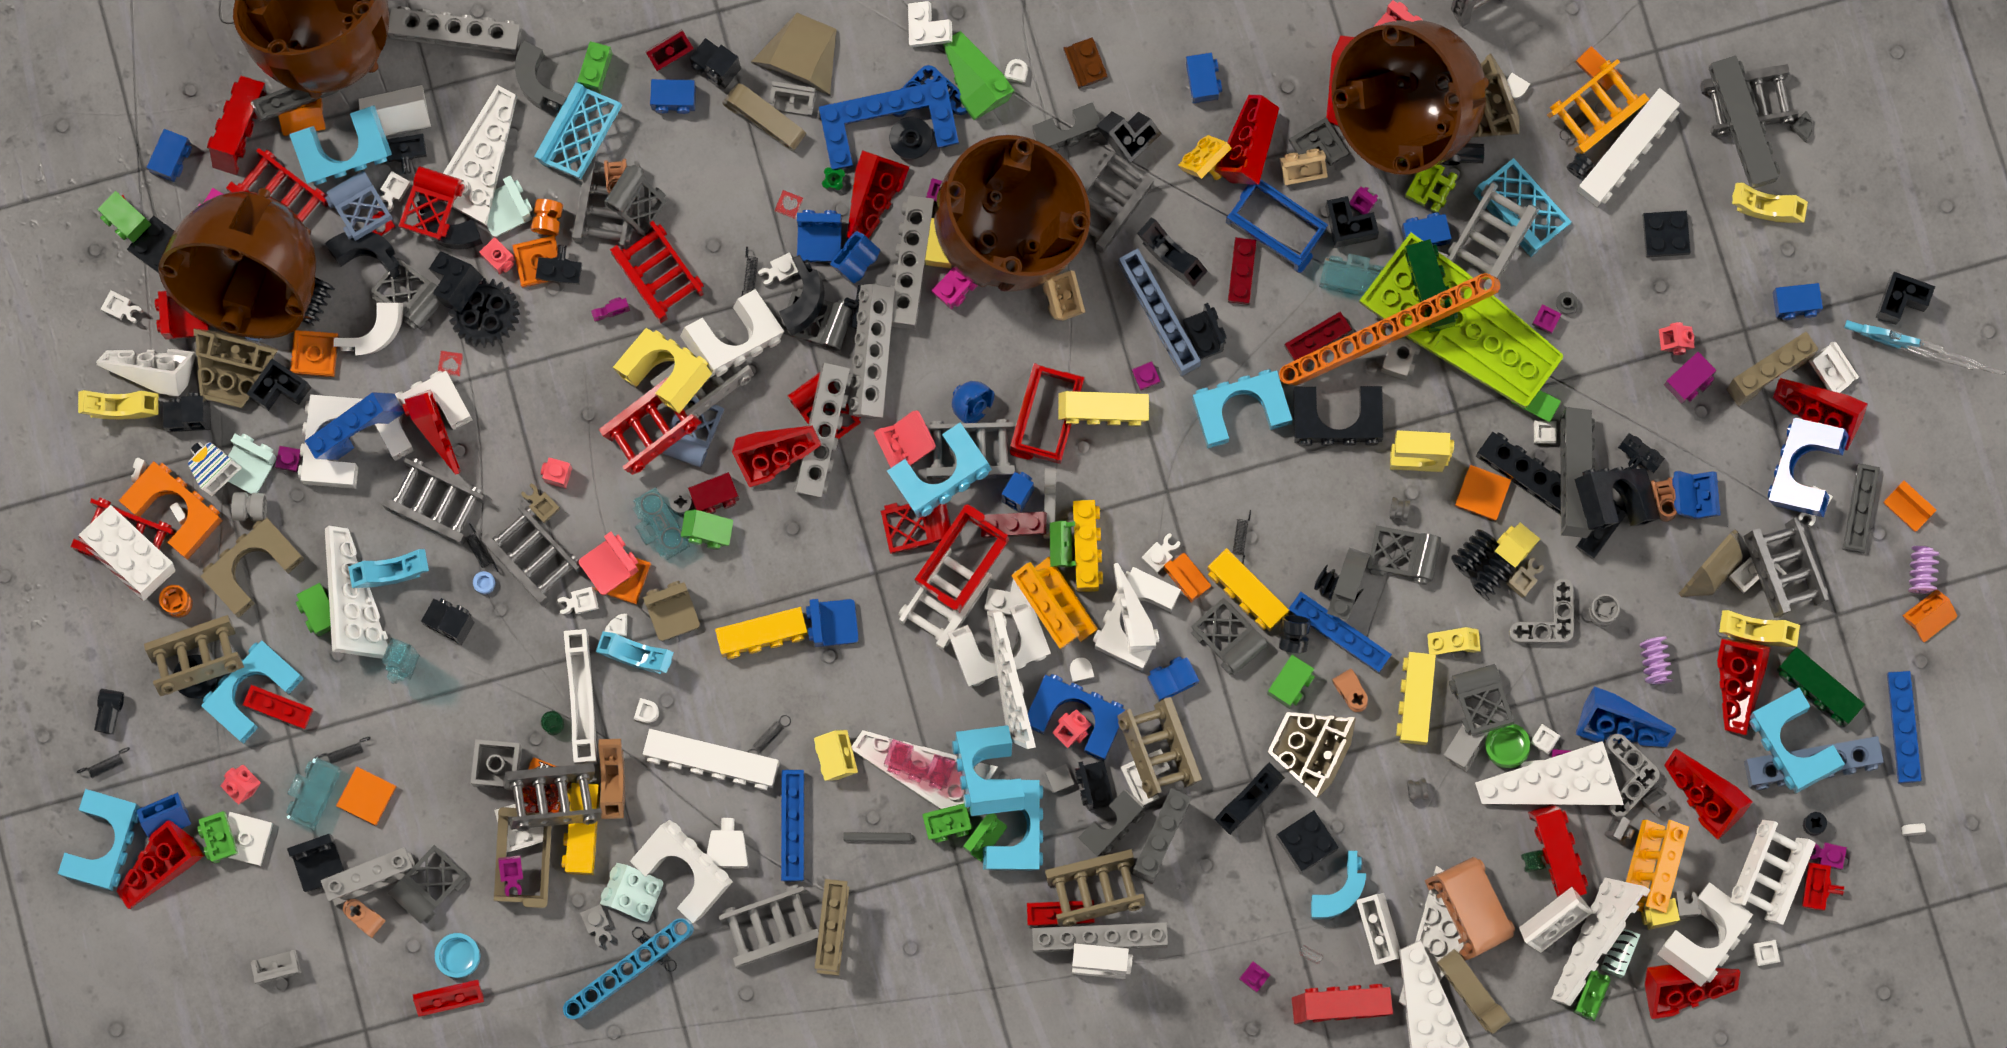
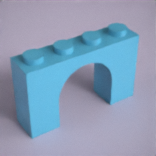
M375 105L350 113L358 135V148L354 156L347 161L334 160L324 152L314 126L289 134L307 184L314 182V185L327 182L326 177L334 175L336 179L347 175L346 170L354 168L356 172L367 168V163L374 161L375 165L387 161L386 157L392 155Z
M1271 369L1259 372V376L1250 378V375L1243 376L1237 379L1238 382L1232 384L1223 382L1216 385L1217 388L1208 390V388H1202L1196 391L1192 400L1207 449L1229 442V436L1222 416V408L1230 398L1236 395H1249L1261 403L1270 430L1292 423V417L1277 370L1271 372Z
M961 422L942 434L957 459L956 469L948 480L939 484L925 483L917 477L906 459L887 470L918 519L931 514L935 507L949 502L953 495L967 490L970 484L985 478L992 470Z
M262 640L259 644L257 642L253 644L248 650L249 655L244 660L241 659L244 668L232 672L229 676L225 675L219 681V687L214 692H209L204 697V703L201 705L243 744L258 727L239 710L236 704V691L240 683L250 676L264 675L272 679L289 695L304 679Z
M1800 688L1757 709L1750 716L1751 727L1761 735L1763 747L1766 751L1770 750L1774 757L1772 761L1775 767L1783 772L1786 786L1790 790L1793 789L1795 794L1841 770L1845 765L1834 745L1806 758L1796 757L1783 747L1780 739L1782 726L1806 713L1810 708Z
M1009 726L956 732L955 741H952L953 754L958 756L956 768L957 772L962 774L960 786L961 790L966 792L964 794L965 808L969 807L970 815L976 816L1024 810L1025 795L1021 778L988 781L981 778L974 771V767L983 760L1012 755V739Z
M986 779V780H988V781H1004V780H1006V779ZM1021 780L1025 795L1024 810L1021 811L1027 822L1024 838L1015 846L983 847V870L1036 871L1039 870V866H1042L1043 853L1039 852L1040 843L1043 842V830H1040V821L1043 820V808H1040V799L1043 798V786L1040 785V780Z
M85 789L79 811L108 820L114 829L115 841L112 849L99 859L90 860L64 853L58 874L69 879L113 891L114 886L117 887L121 875L118 874L121 865L124 866L127 860V845L131 844L134 838V831L132 830L134 824L139 822L137 809H140V806L136 803Z

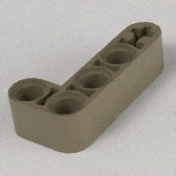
M738 83L734 85L722 102L727 109L735 114H742L791 151H795L806 135V132L743 84Z
M1455 949L1436 962L1456 992L1487 1032L1494 1034L1511 1021L1504 1009L1494 1002Z

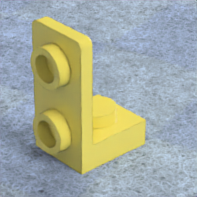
M1464 627L1429 633L1427 635L1429 654L1440 655L1458 651L1472 653L1481 651L1478 629Z

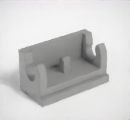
M772 81L769 103L781 112L812 116L816 90L812 87Z
M1472 722L1474 728H1479V727H1481L1480 725L1476 724L1475 722ZM1462 725L1444 753V757L1447 758L1448 762L1467 772L1485 744L1488 732L1471 736L1470 732H1465Z
M1676 891L1671 895V899L1675 898L1680 920L1697 918L1702 914L1695 892H1692V899L1688 896L1685 900L1683 891Z
M296 949L252 960L251 962L254 982L258 985L302 974Z

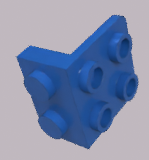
M803 210L802 213H797V256L800 255L803 260L807 259L809 262H832L833 258L841 250V214H837V211L826 210L824 213H815L814 210Z
M1682 471L1674 472L1672 479L1676 497L1674 507L1678 515L1693 519L1721 516L1717 472L1711 471L1694 475Z
M818 599L810 600V606H806L807 619L812 620V628H808L809 641H814L815 647L858 642L854 600L846 599L819 602Z

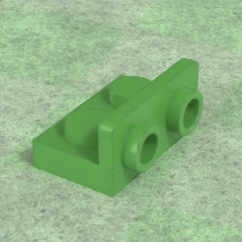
M964 803L922 814L928 839H934L935 843L948 840L947 835L955 833L956 837L969 835V830L974 829L973 825H971L968 808H965Z
M225 811L199 819L200 826H198V832L201 839L204 838L206 847H204V852L208 860H211L213 863H219L222 859L238 854Z
M994 813L987 814L963 846L964 850L982 862L983 847L994 846L1007 829V825L997 819V815Z

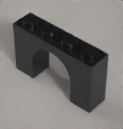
M1360 386L1359 418L1352 426L1345 429L1330 428L1320 420L1317 413L1316 387H1294V443H1299L1300 446H1311L1312 443L1332 446L1334 442H1343L1345 446L1356 445V442H1365V445L1373 446L1378 445V442H1382V386Z
M1618 467L1610 471L1609 468L1598 471L1590 469L1582 472L1583 476L1574 479L1589 530L1603 529L1619 522L1612 498V488L1619 493L1624 502L1630 526L1646 525L1661 519L1646 468L1637 469L1636 467L1631 469V467L1623 470V467Z

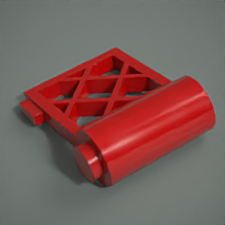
M419 166L398 225L399 228L437 240H441V237L446 238L450 227L446 223L455 199L458 196L461 197L464 191L462 179ZM416 193L425 195L428 202L416 207L414 203ZM440 200L448 202L446 209L437 214L432 204ZM430 206L434 216L423 221L419 211ZM417 213L421 221L420 223L413 226L405 224L408 216ZM437 219L439 223L437 234L428 231L425 224Z
M820 372L787 395L792 405L808 425L810 418L807 416V413L812 411ZM834 381L828 384V391L832 394L838 392L834 386ZM846 403V411H840V413L849 415V405ZM825 404L823 407V412H834V409L826 408ZM851 416L854 423L849 427L841 426L840 429L844 430L838 435V429H836L835 438L839 440L861 424L859 420L861 417ZM822 424L820 426V431H818L820 436H822L823 426L828 427L827 425Z
M897 503L885 505V510H881L890 554L933 543H940L951 526L946 503L938 505L931 514L920 517L917 522L907 517L912 509L909 504L898 506ZM897 513L902 516L896 527L888 523V514ZM905 519L915 524L909 535L899 530ZM920 527L925 530L927 539L916 541L911 537L916 529ZM897 532L906 537L902 546L894 547L892 539Z

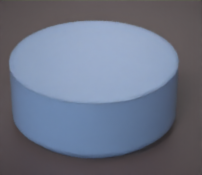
M482 571L474 576L473 586L478 593L489 594L494 590L496 582L492 574Z

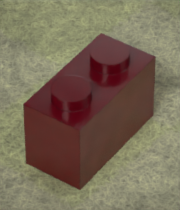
M681 29L645 52L656 71L694 48Z
M729 472L688 488L696 510L714 514L716 509L724 507V509L736 505V501L740 500Z

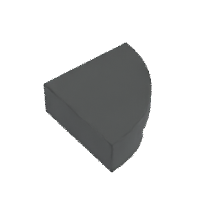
M1807 111L1790 126L1805 142L1809 139L1812 132L1811 117Z

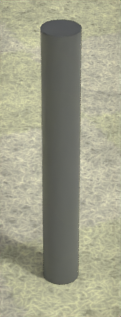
M844 832V841L910 842L911 833Z

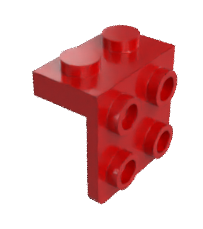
M158 291V298L155 299V308L157 312L159 311L160 319L156 321L157 331L166 340L195 337L194 328L209 330L208 324L184 310L172 299L167 291Z

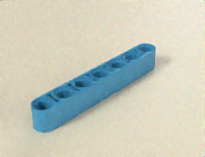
M687 919L674 920L566 1001L563 1006L564 1015L569 1019H580L688 939L694 931L692 922ZM681 922L687 926V932L684 935H680L677 932V926ZM662 936H666L669 939L667 948H662L659 945V940ZM645 949L651 952V959L647 962L641 958V954ZM628 962L633 965V972L630 975H626L623 971L624 965ZM609 976L615 979V986L611 989L606 986L605 982ZM592 989L598 995L594 1002L588 999V992ZM573 1003H577L580 1007L577 1015H572L570 1012V1006Z

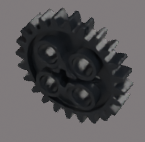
M483 278L482 284L477 286L460 313L455 310L449 311V315L453 317L449 321L451 325H454V332H459L458 337L460 339L465 337L466 344L473 340L474 347H477L479 342H481L483 348L486 347L487 342H490L492 347H494V340L503 343L502 336L504 335L509 338L508 330H516L512 323H519L518 318L515 317L520 315L519 309H516L519 307V303L514 301L516 299L515 294H510V287L504 288L503 282L496 286L495 279H492L490 284H488L486 278ZM477 297H481V298H482V300H481L479 303H477V304L472 303V301H473L475 298H477ZM495 303H503L500 308H493ZM471 317L476 318V320L473 323H466L467 319ZM491 322H496V323H497L494 328H491V329L487 328V325H488L489 323H491Z

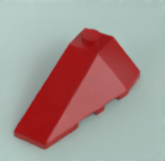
M431 389L405 398V404L402 405L406 416H411L412 421L455 475L459 474L461 470Z
M813 425L755 432L735 439L732 453L748 486L753 487L771 481L782 470L785 471L792 463L804 458L821 446V442Z
M1721 639L1717 665L1720 672L1719 683L1722 690L1725 730L1743 735L1748 734L1750 716L1756 706L1771 647L1746 641Z
M168 820L152 833L146 848L140 852L136 864L128 871L116 891L128 909H131L188 870L205 856L193 837L171 820Z
M1672 965L1647 967L1645 991L1651 1019L1675 1016L1683 1008L1688 1006L1694 1008L1699 1006L1698 1002L1708 998L1714 1000L1738 990L1740 970L1716 968L1715 970L1718 973L1710 983L1706 981L1700 987Z

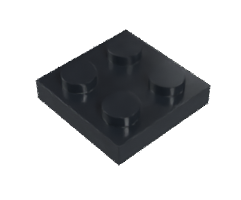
M1687 210L1643 213L1646 257L1690 255Z
M153 215L149 220L151 225L134 243L130 244L127 250L159 274V262L174 230Z

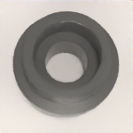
M1563 292L1557 297L1556 307L1560 312L1570 314L1576 310L1578 299L1573 293ZM1569 299L1571 301V305L1566 306L1563 303V300Z

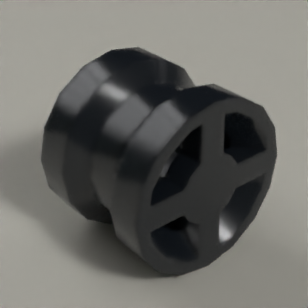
M1576 153L1574 161L1569 163L1566 168L1572 175L1584 180L1586 172L1591 170L1594 164L1585 155Z
M1820 812L1810 813L1803 820V829L1808 835L1817 836L1826 829L1827 819Z

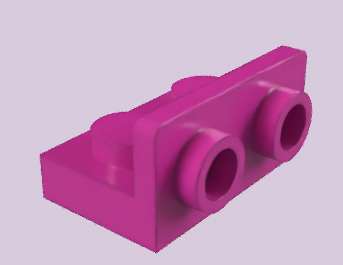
M953 267L934 287L932 293L952 309L954 306H960L966 298L964 295L969 290L973 291L978 285L967 280Z

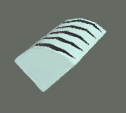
M1624 929L1607 952L1600 970L1622 978L1625 975L1640 934Z

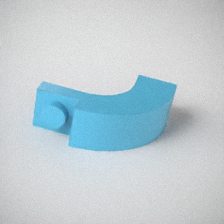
M418 549L392 559L361 561L348 566L352 588L396 584L418 578L420 574L429 571L425 549Z
M604 631L596 649V652L603 656L661 674V672L667 673L674 653L667 649L643 645L616 633Z
M1348 851L1347 880L1340 891L1330 895L1311 896V919L1337 917L1356 903L1366 881V873H1357V870H1361L1362 859L1357 857V851Z

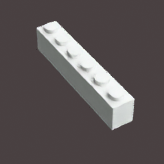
M1659 88L1580 184L1577 192L1596 207L1601 202L1606 204L1613 195L1610 191L1614 186L1619 188L1626 179L1624 174L1627 170L1633 171L1639 163L1637 158L1641 153L1646 155L1653 146L1650 142L1654 137L1659 139L1666 130L1664 125L1668 120L1672 123L1680 112L1677 109L1680 103Z
M649 729L643 751V756L650 763L660 764V761L669 763L668 767L679 770L683 766L690 768V772L703 775V772L712 774L711 777L720 780L728 777L732 778L736 784L746 785V782L753 783L755 788L766 791L768 787H774L780 764L777 759Z

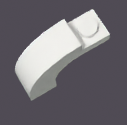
M377 303V318L373 329L367 335L359 338H334V347H340V351H354L355 347V355H368L382 350L392 342L400 329L403 318V303Z

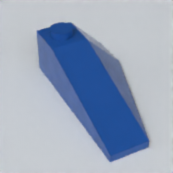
M1595 686L1584 703L1576 730V735L1595 742H1604L1612 734H1622L1630 742L1657 747H1667L1676 733V728L1622 697ZM1613 739L1614 741H1617L1618 744L1621 742L1620 739H1619V740Z

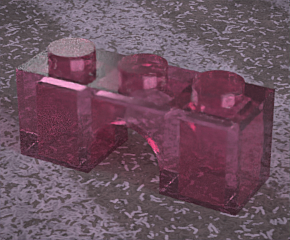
M895 739L892 740L884 761V767H887V772L898 776L901 772L909 775L908 779L920 783L921 780L929 783V787L941 791L942 788H948L956 761L934 754L933 760L928 766L918 767L911 760L914 746Z

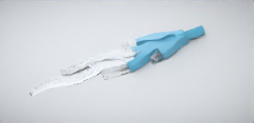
M1849 320L1845 323V329L1861 333L1860 335L1910 353L1917 352L1924 356L1973 370L1975 367L1994 374L2005 375L2006 371L1985 366L1965 356L1943 351V346L1925 340L1902 335V333L1867 324L1862 325Z

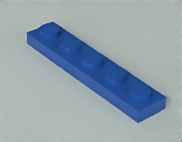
M1300 592L1289 607V612L1293 615L1310 619V626L1377 673L1382 670L1391 657V653L1340 618L1327 614L1328 610Z
M1888 672L1887 681L1898 783L1921 782L1911 672Z
M782 770V882L804 881V770Z

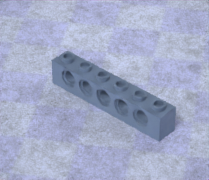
M1137 248L1120 257L1119 267L1180 376L1182 377L1199 368L1201 365L1200 358L1139 249Z
M1878 736L1789 752L1796 757L1806 758L1834 745L1845 763L1843 768L1835 773L1843 772V775L1857 773L1856 769L1865 768V771L1877 770L1878 765L1884 762ZM1854 751L1862 754V762H1857L1853 759ZM1773 755L1750 758L1744 761L1749 788L1755 787L1756 790L1768 789L1769 784L1777 783L1778 787L1786 786L1783 772L1777 770L1772 761ZM1768 766L1773 767L1776 771L1775 777L1767 776L1765 768ZM1833 773L1824 779L1835 777Z

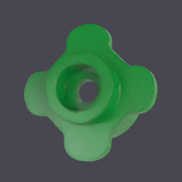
M831 167L825 168V178L822 181V186L824 188L831 187L841 190L843 188V177L845 176L844 170H832Z

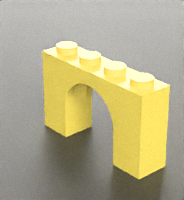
M645 328L613 368L623 380L637 387L656 365L665 361H675L673 372L655 394L664 405L680 413L712 375V372L707 367L708 362L700 356L694 357V354L685 347L681 349L672 339L667 341L657 330L652 332Z
M1396 431L1395 444L1391 446L1390 470L1443 472L1444 467L1448 466L1450 457H1452L1454 452V440H1450V433Z

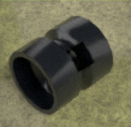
M1298 615L1283 616L1281 630L1284 633L1280 635L1279 649L1290 653L1307 652L1309 639L1306 635L1310 633L1311 620Z

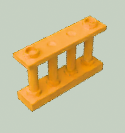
M1618 59L1613 62L1610 60L1606 61L1599 67L1601 71L1565 101L1561 102V100H1558L1549 107L1552 111L1547 116L1551 118L1558 114L1578 139L1576 142L1579 145L1574 148L1576 153H1585L1650 100L1645 93L1640 96L1633 94L1613 69L1620 63ZM1605 74L1609 76L1627 99L1626 103L1628 105L1625 108H1617L1597 81ZM1589 87L1611 113V119L1606 123L1598 118L1580 95ZM1573 100L1594 126L1595 132L1590 136L1582 132L1564 109Z
M1047 557L1036 567L1031 562L1026 563L1011 575L1060 649L1076 638L1082 642L1098 630L1057 567H1050V557Z
M1642 820L1626 882L1645 886L1648 889L1651 881L1652 883L1649 894L1647 896L1643 895L1638 901L1637 905L1639 908L1637 912H1643L1645 903L1646 907L1663 913L1667 912L1689 830L1688 826L1668 820L1665 830L1663 825L1649 820ZM1662 838H1664V839H1663V842H1662L1661 850L1659 851ZM1656 860H1658V861H1657L1656 868H1655V872H1653V871H1654V867H1655Z

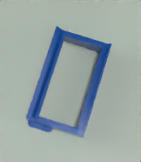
M1261 179L1259 185H1247L1240 195L1239 202L1226 218L1228 225L1232 222L1294 264V270L1298 273L1303 272L1313 258L1312 250L1328 228V224ZM1256 188L1318 229L1300 256L1238 214Z

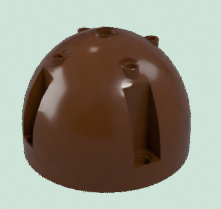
M235 0L233 21L244 47L264 73L276 82L294 90L308 92L311 98L316 99L321 97L322 93L335 92L347 88L359 81L368 72L373 73L378 70L377 60L386 44L389 31V8L387 0Z
M1396 20L1361 32L1344 48L1334 69L1332 103L1335 117L1343 136L1362 159L1385 172L1400 175L1414 174L1447 161L1455 156L1471 140L1481 123L1485 111V89L1488 87L1489 81L1484 76L1482 66L1474 51L1452 30L1425 20L1414 22Z
M998 135L973 144L963 152L949 169L937 194L939 209L934 217V225L942 252L958 273L981 287L995 286L1001 291L1010 292L1027 290L1049 281L1076 257L1082 249L1089 232L1090 205L1080 177L1059 153L1047 145L1027 137Z
M260 188L257 193L243 191L226 193L207 200L196 207L181 221L173 232L158 267L159 277L165 290L188 313L222 331L258 339L282 337L292 333L301 325L313 295L316 272L315 250L310 238L311 230L304 226L303 222L289 207L270 197V191L265 188Z

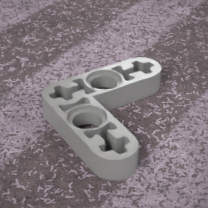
M1045 468L1044 512L1047 513V530L1043 539H1050V523L1055 522L1056 468Z
M1559 579L1553 586V622H1517L1509 630L1510 639L1515 643L1564 644L1569 642L1574 634L1572 583L1567 579ZM1561 584H1564L1565 588L1569 589L1564 594L1565 599L1569 598V602L1564 600L1556 601V599H1561V591H1557ZM1561 605L1567 606L1569 615L1566 617L1559 616L1557 608ZM1569 620L1570 624H1565V631L1569 632V634L1564 639L1562 635L1557 633L1562 628V623L1557 624V621L1564 622ZM1517 627H1521V631H1529V627H1532V639H1528L1529 634H1523L1521 638H1518L1517 634H1513V631H1516ZM1538 627H1544L1548 633L1547 637L1544 639L1538 638L1535 635V630Z
M1612 734L1606 740V748L1633 776L1619 790L1620 795L1623 794L1631 803L1629 804L1628 801H1625L1624 805L1621 806L1623 811L1616 812L1614 810L1616 808L1615 805H1608V811L1613 816H1625L1658 781L1660 773L1657 767L1622 734ZM1620 739V746L1624 749H1627V747H1629L1630 749H1628L1624 753L1620 748L1613 749L1612 746L1614 745V743L1612 742V740ZM1630 753L1637 754L1638 762L1636 765L1632 766L1627 762V756ZM1652 769L1653 772L1651 773V775L1653 776V778H1647L1643 782V784H1646V787L1644 788L1642 783L1636 781V779L1638 777L1639 780H1642L1646 776L1644 771H1650ZM1632 784L1639 787V794L1636 797H1631L1628 794V788Z

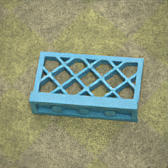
M576 82L534 157L548 168H555L581 180L619 113L622 104L589 90ZM589 96L594 97L596 104L586 108L585 103ZM609 104L614 106L610 113L603 115L602 107ZM598 109L600 117L589 121L588 113ZM584 115L586 123L575 126L576 119ZM601 122V130L593 134L591 126ZM588 128L589 136L579 140L577 132ZM574 133L575 142L565 145L566 137ZM591 141L592 146L590 150L582 152L581 145ZM577 147L579 154L569 158L567 150ZM563 152L565 160L559 163L553 162L556 155ZM581 160L579 170L577 172L572 170L570 163Z
M1514 158L1486 181L1480 183L1473 193L1481 202L1483 198L1481 193L1485 186L1493 181L1503 182L1502 192H1495L1504 197L1517 198L1519 206H1521V198L1532 199V205L1536 206V200L1544 201L1547 204V211L1539 210L1537 214L1547 215L1546 225L1535 224L1534 219L1529 227L1531 230L1528 229L1520 243V246L1530 257L1535 255L1540 248L1571 224L1570 219ZM1510 167H1513L1518 172V179L1507 178V170ZM1506 182L1517 183V193L1506 192ZM1521 184L1530 185L1533 189L1532 195L1521 194ZM1492 199L1486 207L1493 216L1510 226H1517L1520 221L1519 215H1516ZM1550 216L1559 217L1563 224L1559 227L1550 226ZM1535 229L1546 230V238L1540 241L1535 236Z

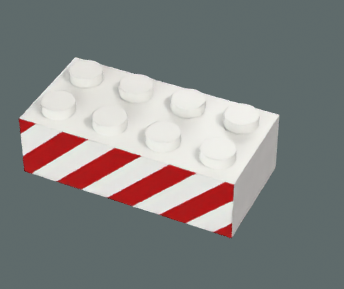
M111 505L79 534L82 545L143 601L175 572L173 562Z

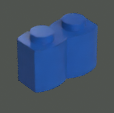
M856 231L847 240L844 248L836 254L830 265L847 281L854 284L864 277L867 267L877 260L880 249L864 234Z
M1181 656L1169 662L1170 666L1163 669L1159 666L1150 671L1151 675L1148 676L1147 680L1159 702L1199 683V679L1187 657L1184 659Z

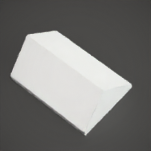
M422 85L359 99L360 110L375 105L386 137L431 127Z
M1571 887L1520 926L1519 929L1526 944L1541 953L1592 914L1593 911Z

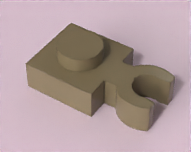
M531 483L530 487L534 490L533 494L530 496L526 495L525 492H521L525 500L533 502L529 508L545 524L560 510V507L545 492L540 496L537 487Z
M1534 557L1526 561L1525 568L1523 566L1518 567L1506 582L1521 598L1525 597L1538 581L1534 575L1540 573L1544 568L1543 565L1538 566L1537 569L1532 567V563L1535 560Z

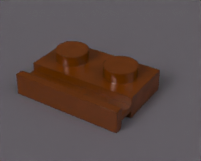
M1093 37L1072 44V46L1063 47L1078 89L1108 79Z

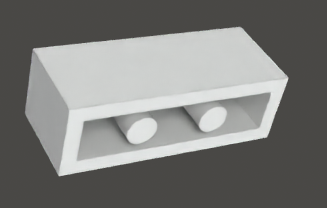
M1375 894L1356 900L1375 965L1400 959V946L1385 894Z

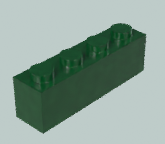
M1431 239L1405 246L1404 254L1419 302L1450 289L1449 286L1444 284L1445 271L1442 265H1438V249L1436 244L1432 245ZM1451 297L1445 300V308H1449L1451 306L1449 300ZM1431 306L1425 310L1426 317L1432 314ZM1456 312L1428 325V332L1432 333L1455 326L1458 313Z
M1798 647L1789 654L1777 669L1780 672L1779 676L1785 682H1792L1797 688H1800L1803 695L1811 698L1814 701L1813 705L1822 712L1825 710L1830 714V719L1838 726L1843 725L1846 727L1865 706V703Z

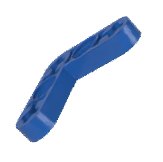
M931 65L923 66L901 88L921 85L916 80L919 79L922 82L925 78V72L928 74L933 72V79L928 78L923 83L927 84L946 80L947 86L950 88L949 97L953 113L964 115L968 112L965 107L955 108L956 102L952 99V96L956 93L954 95L955 99L961 102L959 89ZM909 111L895 113L892 115H894L895 117H902L906 115Z

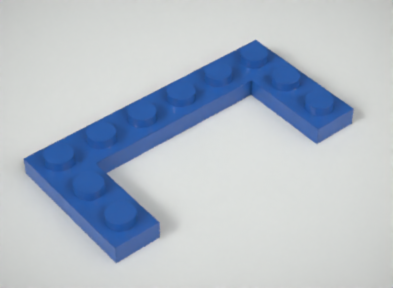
M946 80L819 106L832 170L853 167L845 124L929 107L937 147L943 148L959 144Z

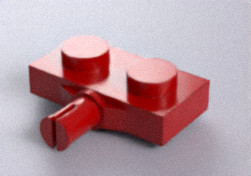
M1808 863L1802 902L1803 908L1825 911L1826 901L1830 893L1843 896L1844 886L1831 884V866Z

